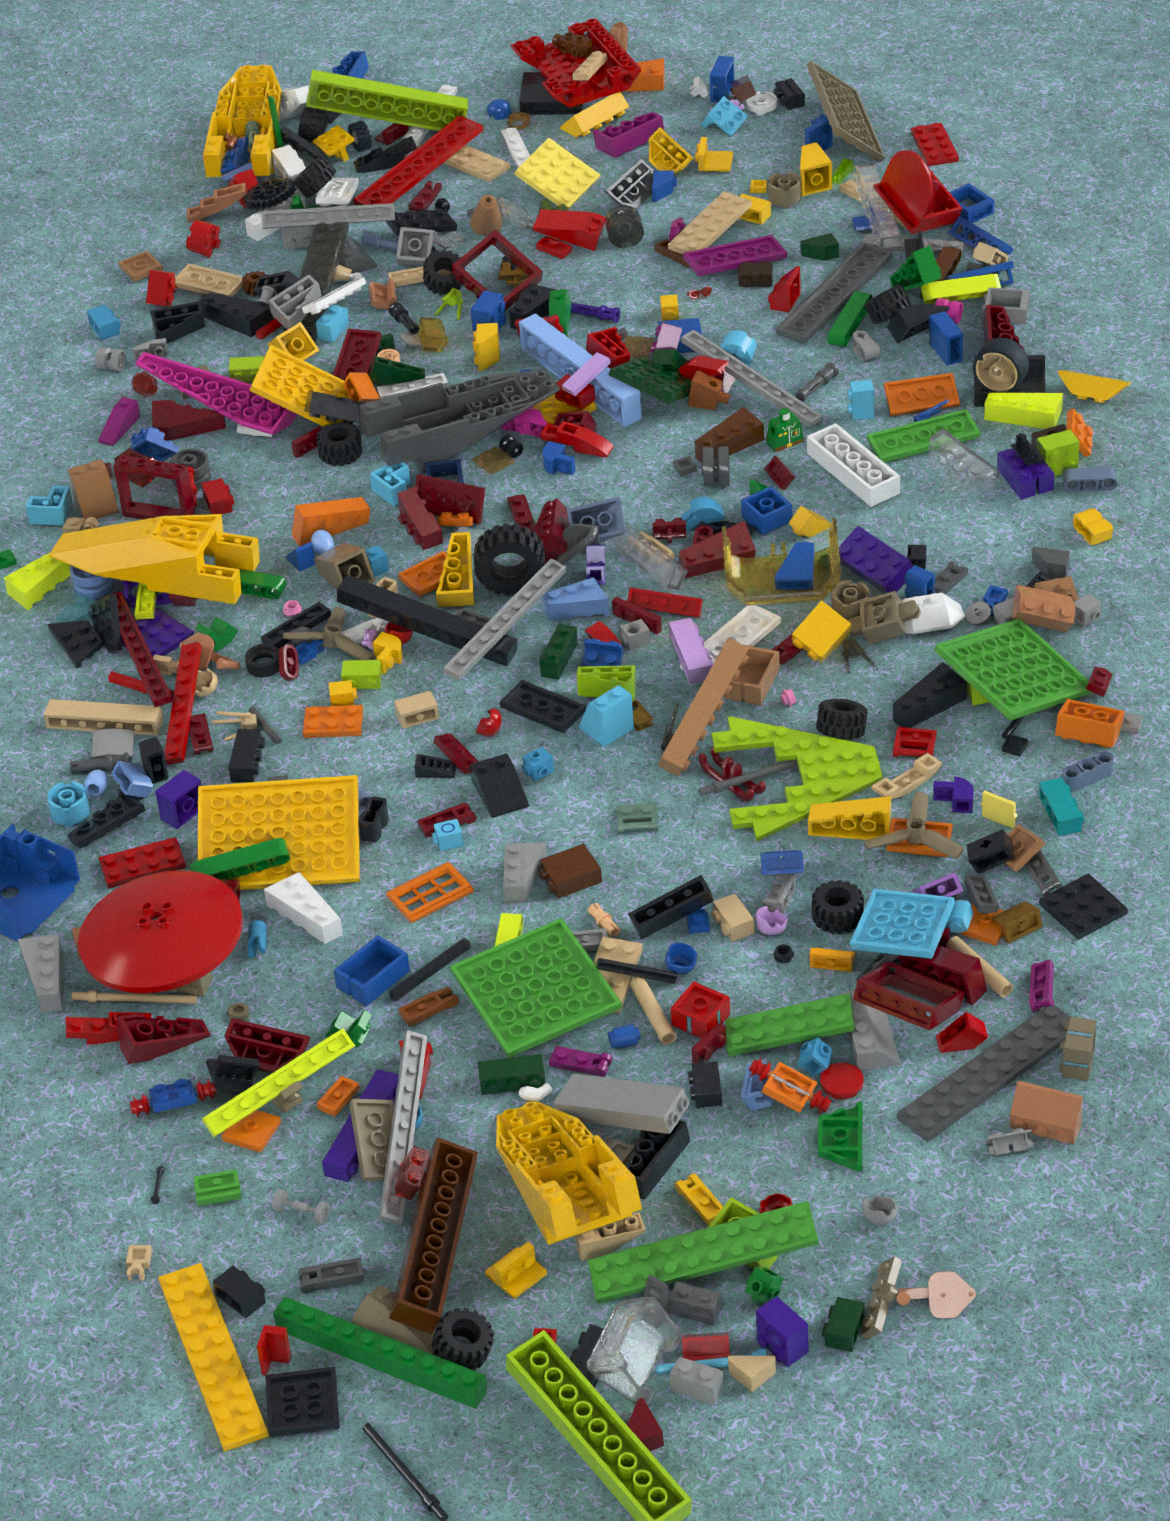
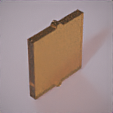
M626 336L624 343L630 353V357L636 358L650 355L654 338Z
M497 447L486 452L483 451L482 454L472 458L476 464L491 475L515 463V460Z

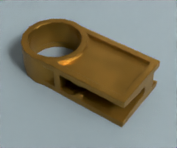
M636 699L635 702L632 701V707L637 708L633 710L634 728L637 732L654 725L651 722L653 720L652 716Z

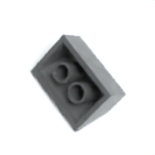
M341 232L325 237L329 256L336 264L352 269L351 274L361 273L377 267L373 259L353 238Z

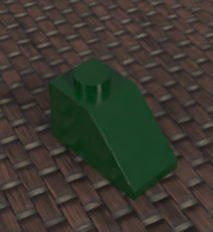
M831 233L800 241V254L804 257L822 261L839 257V243Z

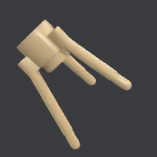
M217 711V715L240 717V719L213 720L211 722L212 724L240 723L241 729H257L256 714H251V712ZM236 733L224 738V741L236 738Z

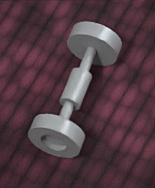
M282 1189L275 1193L272 1202V1209L277 1212H282L286 1205L292 1206V1209L304 1213L313 1212L315 1213V1223L321 1225L325 1223L330 1213L329 1203L321 1201L315 1209L306 1203L299 1201L291 1202L288 1201V1192Z

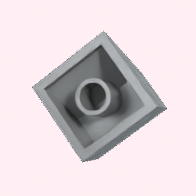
M401 227L396 256L398 265H423L426 257H429V254H431L434 230Z

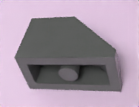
M1033 547L1032 563L1040 571L1054 578H1064L1067 576L1070 565V551Z

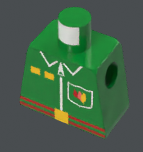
M787 408L780 409L779 416L769 420L766 443L774 452L804 442L801 423Z

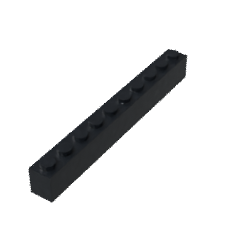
M346 575L337 588L338 603L462 649L484 627L350 575ZM505 634L483 658L508 666L517 652L518 639Z

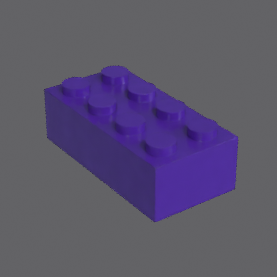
M857 526L833 552L841 565L884 594L892 591L897 593L906 583L905 574L907 570L913 567L908 558L860 526Z

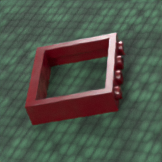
M495 229L452 265V274L456 277L457 281L464 284L468 291H472L478 299L484 290H488L463 268L493 244L529 276L503 298L505 301L504 310L506 311L518 301L530 284H538L542 281L543 271Z
M120 455L113 467L122 515L124 517L144 520L161 516L195 515L187 465ZM127 472L176 480L181 509L132 501Z
M888 961L857 980L853 1000L930 1031L960 1011L965 991ZM890 967L895 968L896 971H895V972H893V971L889 972V971H890ZM886 984L891 985L893 987H896L898 989H901L903 991H906L908 993H911L913 995H916L938 1005L936 1007H932L930 1005H927L925 1003H922L920 1001H917L915 999H912L910 997L887 989L883 986H885Z

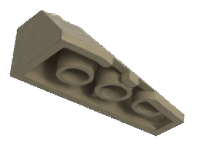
M380 1285L366 1295L351 1323L434 1355L432 1340L435 1330L430 1334L389 1319L395 1295L393 1291Z

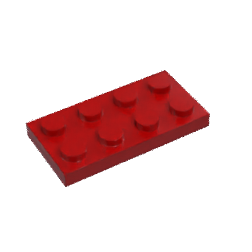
M942 123L919 125L911 128V134L927 166L959 162V156Z
M177 837L98 857L108 888L126 884L146 875L186 868Z

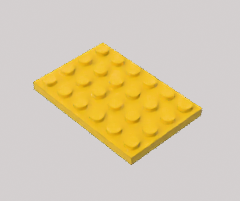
M270 345L249 390L323 427L331 425V423L343 422V420L337 419L336 422L328 421L326 416L320 415L319 418L309 416L308 412H304L308 391H316L349 399L343 386L344 380Z

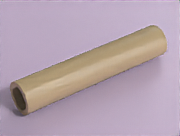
M958 936L952 937L947 942L946 948L980 958L985 983L1000 997L1004 998L1012 992L1013 984Z
M634 977L629 985L658 1038L664 1045L673 1043L677 1035L645 978Z

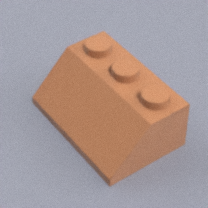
M1016 585L1012 620L1021 619L1026 624L1067 632L1074 624L1076 606L1071 596Z
M1018 1081L1010 1113V1129H1031V1134L1039 1137L1075 1144L1082 1123L1083 1096Z

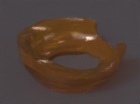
M524 112L512 113L508 116L507 125L517 130L525 129L530 124V115ZM517 121L524 122L522 125H512V123Z

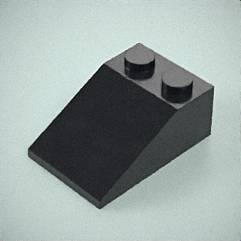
M910 305L906 308L902 306L890 318L891 321L887 328L895 341L899 343L929 329V315L944 311L947 313L950 308L948 306Z
M507 753L470 764L472 783L492 818L529 807L516 769Z

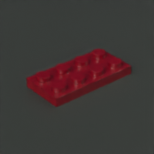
M348 328L333 376L345 381L349 373H368L369 375L382 337L381 332Z
M421 474L416 475L415 486L420 490V499H425L427 503L425 508L428 513L432 512L433 515L441 516L443 512H451L452 515L469 513V516L473 517L474 524L482 523L485 488Z

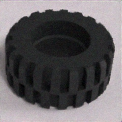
M505 523L503 526H493L492 530H486L484 536L481 535L478 538L474 547L475 575L482 585L485 584V588L490 591L494 590V593L497 594L504 593L506 596L516 594L545 565V550L542 540L538 538L534 531L530 532L529 528L525 526L522 528L519 524L509 525V523ZM504 553H515L522 556L525 560L515 566H504L494 561V558Z

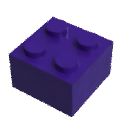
M183 770L157 789L155 793L160 819L178 829L198 814V786H201V780Z
M774 1297L756 1310V1340L762 1348H767L775 1356L776 1361L782 1362L789 1367L809 1353L808 1323L779 1297Z

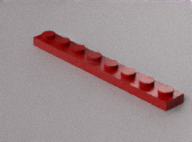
M199 642L181 646L164 752L166 765L181 763L185 760L202 650Z

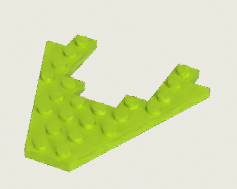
M731 716L727 717L729 731L711 733L715 753L773 747L777 762L797 761L802 785L785 787L784 793L787 803L729 809L732 829L752 827L756 841H760L809 817L812 804L840 802L871 787L883 778L875 747L871 745Z

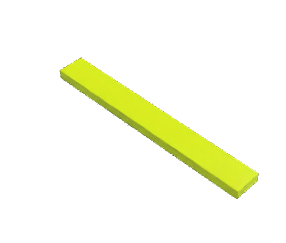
M342 1028L203 1117V1123L212 1136L216 1137L275 1099L288 1086L296 1081L300 1083L354 1048V1043Z

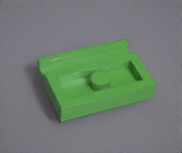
M237 1169L194 1177L198 1206L242 1199Z

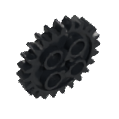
M283 177L278 180L277 178L274 180L269 179L261 184H257L256 187H251L252 190H247L248 193L243 198L248 209L259 210L262 208L264 210L266 207L270 209L272 206L276 207L278 204H283L282 201H288V198L295 194L294 191L296 189L291 179H283Z

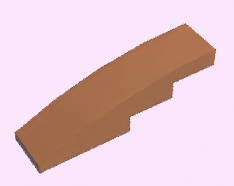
M241 183L214 190V196L200 199L199 206L187 208L188 223L206 218L234 204L246 195V184Z

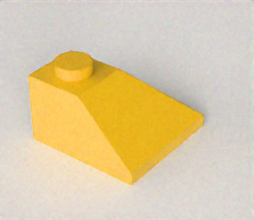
M301 322L268 343L269 347L272 345L303 361L320 351Z

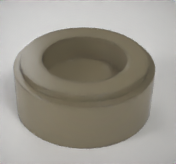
M235 1003L228 1009L230 1020L234 1018L245 1021L250 1015L249 1008L244 1003Z

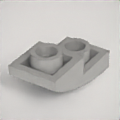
M166 338L152 340L132 348L135 363L143 352L156 356L168 355Z

